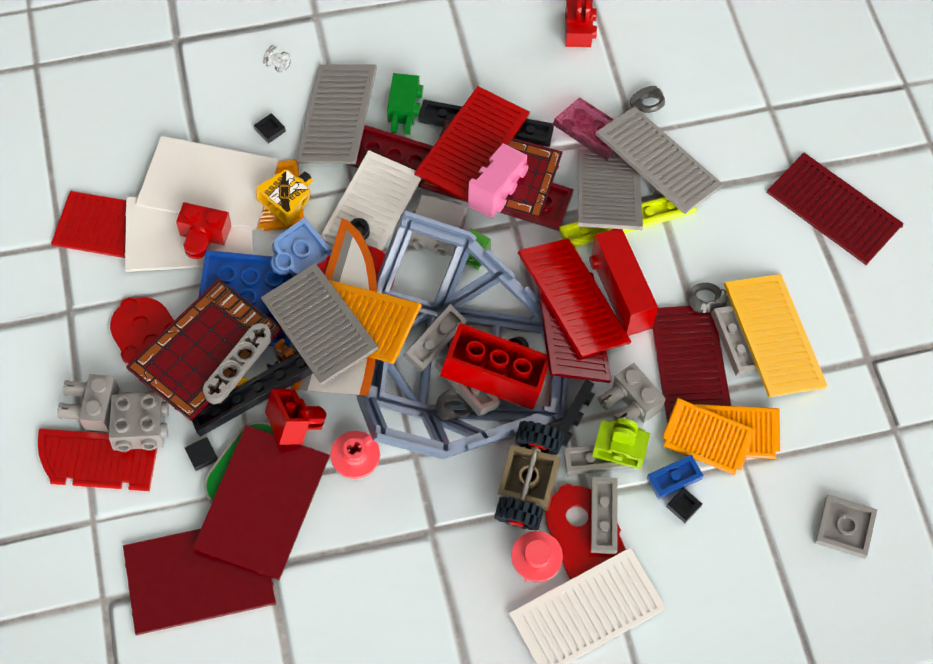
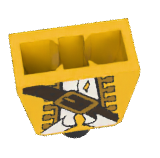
M284 170L257 186L256 200L286 226H289L309 201L310 189L308 185L313 182L312 177L305 171L296 177L289 170Z

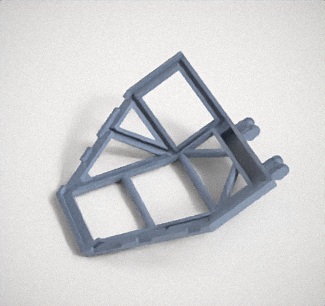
M404 211L401 214L376 281L378 293L410 300L422 305L410 330L425 321L427 329L442 311L451 304L467 320L466 323L491 327V334L500 337L501 328L544 334L538 301L539 297L529 287L526 286L524 288L514 278L515 274L489 249L485 250L476 241L477 237L474 234L409 211ZM412 232L456 245L434 303L390 290ZM472 254L489 272L455 292L468 256ZM500 282L533 316L529 318L460 308V306ZM376 359L368 396L356 395L372 441L446 459L517 435L521 421H533L534 423L539 422L542 425H547L563 419L566 415L568 378L551 375L549 406H534L533 410L523 406H498L497 409L478 416L472 409L471 413L463 419L447 421L439 418L436 413V405H427L432 361L421 371L417 398L394 364ZM387 372L405 398L385 393ZM446 405L447 408L452 409L455 413L466 411L465 405ZM379 407L421 418L431 439L388 428ZM461 420L512 422L484 431ZM444 428L465 436V438L449 442Z

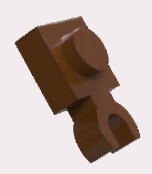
M283 338L274 344L275 356L279 362L296 354L292 347L288 348Z

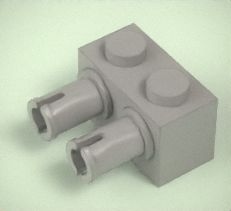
M632 363L615 375L612 388L598 396V401L600 405L605 403L603 408L608 410L622 399L627 404V407L614 414V420L625 418L633 421L638 417L644 424L662 411L666 398L638 366Z
M89 374L87 382L65 380L64 385L67 386H63V395L84 397L81 405L60 402L58 407L61 409H57L58 418L79 420L85 431L109 433L111 395L119 394L120 390L114 376Z

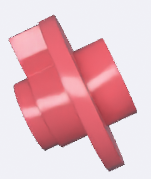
M346 432L339 436L332 444L330 452L331 463L335 470L346 478H364L371 474L378 466L380 459L379 445L377 442L372 441L371 435L366 432Z
M531 531L520 536L514 543L511 552L512 565L516 572L525 579V582L527 580L533 582L546 581L554 577L560 570L563 560L562 548L558 541L549 533L542 531Z

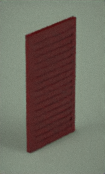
M805 152L766 192L866 266L904 224Z
M537 287L550 375L610 383L612 380L607 351L580 359Z
M691 306L658 308L652 329L662 395L666 398L664 408L667 423L677 398L694 405L731 406L719 333L711 312L698 313Z

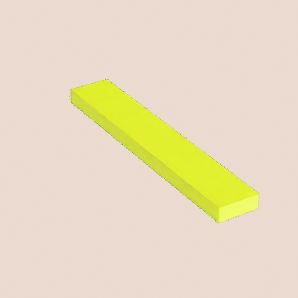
M666 197L642 203L643 228L696 213L697 208L695 206L687 214H684ZM577 221L560 226L559 233L562 240L569 238L575 248L594 242L596 234L612 230V228L579 227ZM623 229L624 233H627V232H630V231H634V230Z

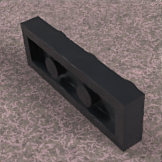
M589 380L584 381L557 429L564 433L561 446L566 447L573 435L570 432L572 426L578 427L584 415L581 412L584 405L589 407L595 396V393L592 392L595 383Z

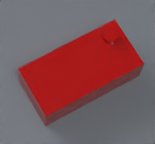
M612 229L596 234L589 262L591 268L597 271L618 320L628 336L652 329L658 305L623 229Z
M459 323L440 376L533 410L541 393L549 366L547 354Z

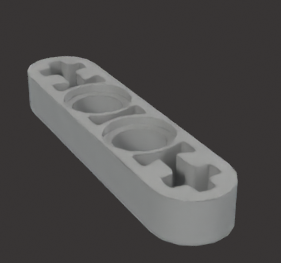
M262 323L253 325L205 382L203 392L205 399L209 403L218 404L225 400L270 344L271 332L267 325ZM264 333V338L259 337L256 340L255 334L261 335ZM248 349L252 352V355L247 359H242L238 356L241 350ZM227 368H235L237 370L236 375L233 377H225L223 372ZM219 387L220 393H213L211 395L210 389L216 390Z

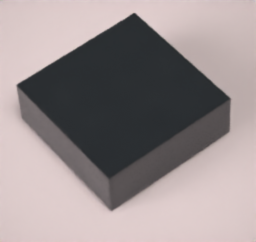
M272 113L254 125L255 131L268 144L286 132L285 126Z
M208 437L184 447L195 471L218 460Z
M683 487L667 504L666 508L686 524L702 507L703 503Z

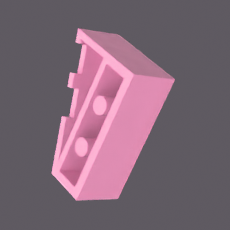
M504 143L489 159L491 163L488 167H482L479 170L481 176L477 180L472 178L469 181L468 207L490 218H493L496 212L500 213L506 203V197L508 194L512 195L514 193L518 179L526 175L529 167L526 165V154Z

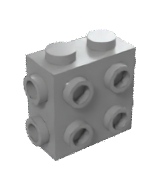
M422 195L420 202L415 203L412 213L463 229L466 221L467 206L456 201L441 200L436 196ZM412 232L409 240V245L418 250L426 249L442 256H452L456 245L416 232Z
M154 391L135 394L125 392L111 395L109 440L113 450L126 452L131 449L154 450L155 448H164V438H168V424L165 423V416H169V403L164 402V399Z

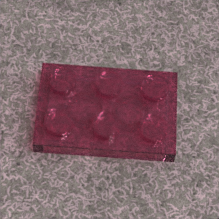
M579 97L554 118L553 125L606 161L615 154L607 144L595 135L597 130H600L614 119Z

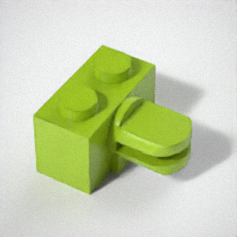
M618 418L616 421L602 420L592 457L641 470L651 433L645 432V430L638 427L636 422L629 419Z

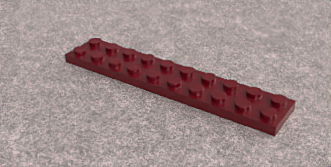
M364 125L356 164L346 165L359 168L369 150L416 171L433 146ZM552 183L540 221L505 211L500 213L559 231L574 189ZM451 197V198H454V199H457V200L464 201V200L459 199V198Z

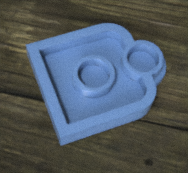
M304 217L274 240L272 244L274 255L271 258L270 264L273 271L279 275L290 273L292 276H296L313 264L325 261L327 256L331 255L332 250Z

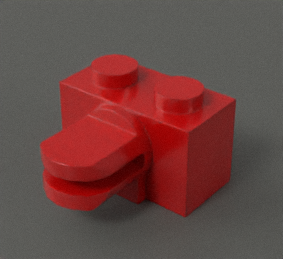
M566 0L565 47H591L592 39H596L597 25H593V21H596L597 9L593 8V0Z
M183 202L176 220L179 235L186 237L183 244L185 253L192 259L203 258L208 245L210 246L211 243L225 246L231 229L229 212Z
M271 389L265 409V414L279 445L303 444L307 430H321L327 416L326 411L320 406H306L304 400L299 399L295 389Z

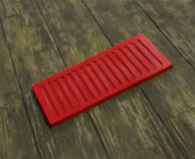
M477 86L414 172V175L468 202L469 181L472 178L477 180L481 176L479 170L482 167H488L491 163L489 159L503 143L508 145L529 116L530 111Z
M70 191L51 241L52 246L125 258L126 200Z
M569 238L518 251V255L580 359L631 343L629 336Z

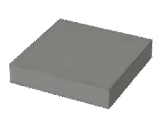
M828 494L825 498L815 544L865 559L868 555L878 509Z

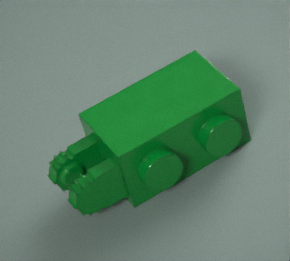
M393 73L387 106L388 123H392L391 133L397 132L398 124H405V134H411L415 117L419 116L421 103H418V98L423 97L424 85H420V76Z

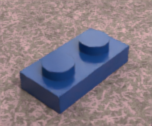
M691 454L648 474L647 480L659 500L683 487L702 480L704 475Z

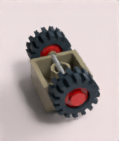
M520 422L515 438V443L519 446H510L498 490L499 501L494 515L496 520L513 525L514 527H521L522 529L539 530L543 512L549 510L561 464L560 457L554 456L559 454L564 433L561 430L546 424L542 425L539 422Z

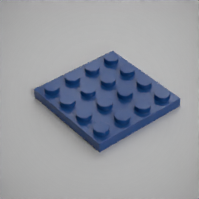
M206 250L199 297L220 279L278 324L261 297L294 276L290 273L287 275L275 273L270 264L272 256ZM282 331L268 346L275 347L274 344L283 338L289 348L291 341L285 332Z

